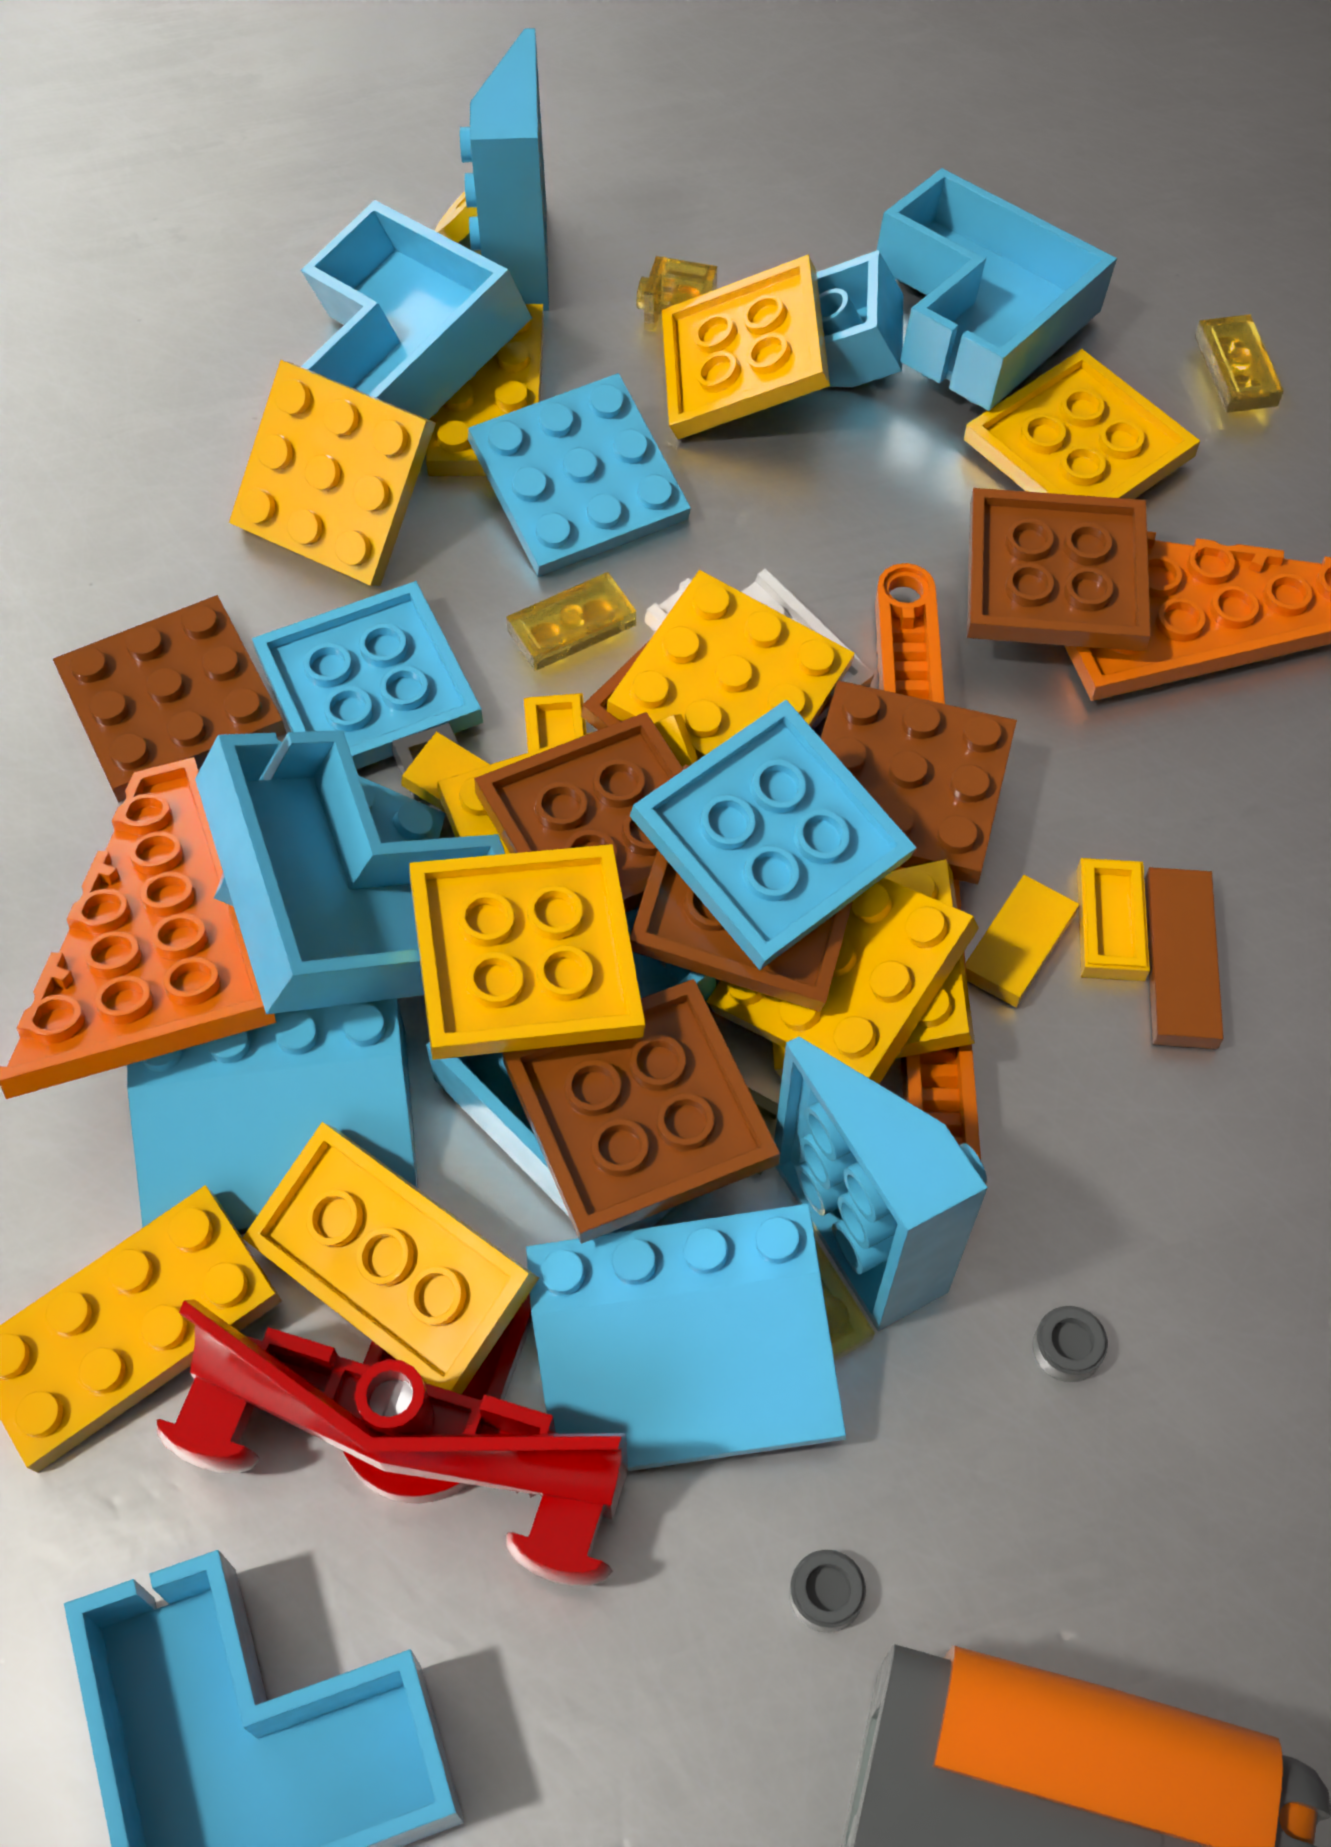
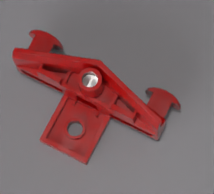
M530 1293L462 1394L425 1383L413 1366L402 1360H396L373 1341H371L363 1363L338 1356L334 1347L270 1327L267 1328L262 1341L245 1336L197 1300L183 1301L178 1313L194 1324L195 1346L190 1367V1374L194 1381L175 1424L157 1419L156 1430L164 1446L184 1461L202 1469L219 1473H241L253 1469L260 1462V1457L254 1451L239 1443L254 1407H258L341 1449L357 1476L370 1489L393 1501L414 1504L435 1502L455 1495L471 1485L515 1491L516 1494L519 1492L528 1493L530 1498L535 1495H541L542 1498L529 1537L514 1532H508L505 1536L506 1548L512 1557L531 1573L548 1581L567 1586L596 1585L604 1582L613 1572L607 1563L590 1557L602 1517L613 1520L628 1473L626 1433L559 1434L556 1433L552 1415L504 1401L532 1324Z

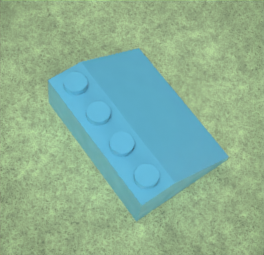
M526 28L471 100L470 127H460V150L462 163L472 162L473 173H465L464 177L467 208L477 207V216L469 217L471 250H481L483 257L508 269L525 304H543V311H549L547 204L535 28Z
M398 999L274 1013L277 1023L127 1065V1090L142 1227H145L206 1185L215 1194L239 1234H245L322 1122L339 1130L419 1189L406 1031Z
M797 1037L787 1042L774 1142L780 1152L779 1165L775 1166L797 1203L799 1205L809 1203L815 1232L877 1331H880L949 1292L988 1188L986 1186L987 1175L975 1151L966 1143L959 1145L944 1123L803 1038Z
M809 1203L605 1234L582 1244L578 1238L526 1246L528 1270L539 1277L530 1291L531 1315L546 1413L553 1416L556 1433H626L628 1471L847 1440Z

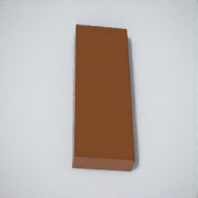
M1149 867L1144 880L1153 1045L1218 1049L1224 1037L1212 871Z

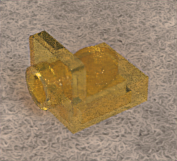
M656 256L649 277H641L637 290L636 307L637 309L644 310V330L655 332L663 309L716 290L717 266Z

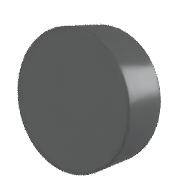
M1062 1306L1048 1312L1041 1320L1033 1338V1352L1040 1367L1053 1378L1065 1382H1078L1092 1376L1103 1362L1108 1350V1338L1102 1323L1089 1311L1076 1306Z
M819 1550L804 1557L796 1566L789 1587L790 1603L800 1621L813 1630L826 1633L840 1631L852 1624L858 1617L866 1596L865 1579L858 1565L847 1555L835 1550Z

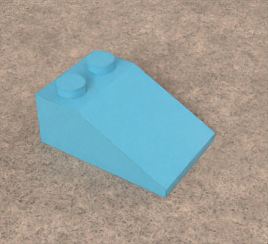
M877 250L816 272L830 380L829 387H855L901 372L902 362H900L903 349L904 295L880 251Z

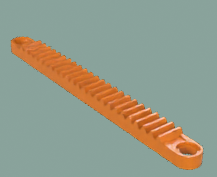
M908 563L892 565L879 576L875 600L876 654H878L877 673H879L878 689L945 704L934 579L926 569L918 565ZM898 587H908L915 590L920 595V598L914 602L904 603L894 599L890 592ZM899 866L895 870L904 869V867ZM953 879L957 909L961 910L959 880ZM964 951L963 957H964L965 972H966L965 951ZM972 1044L902 1057V1094L905 1101L944 1123L959 1145L963 1143L968 1144L981 1160Z

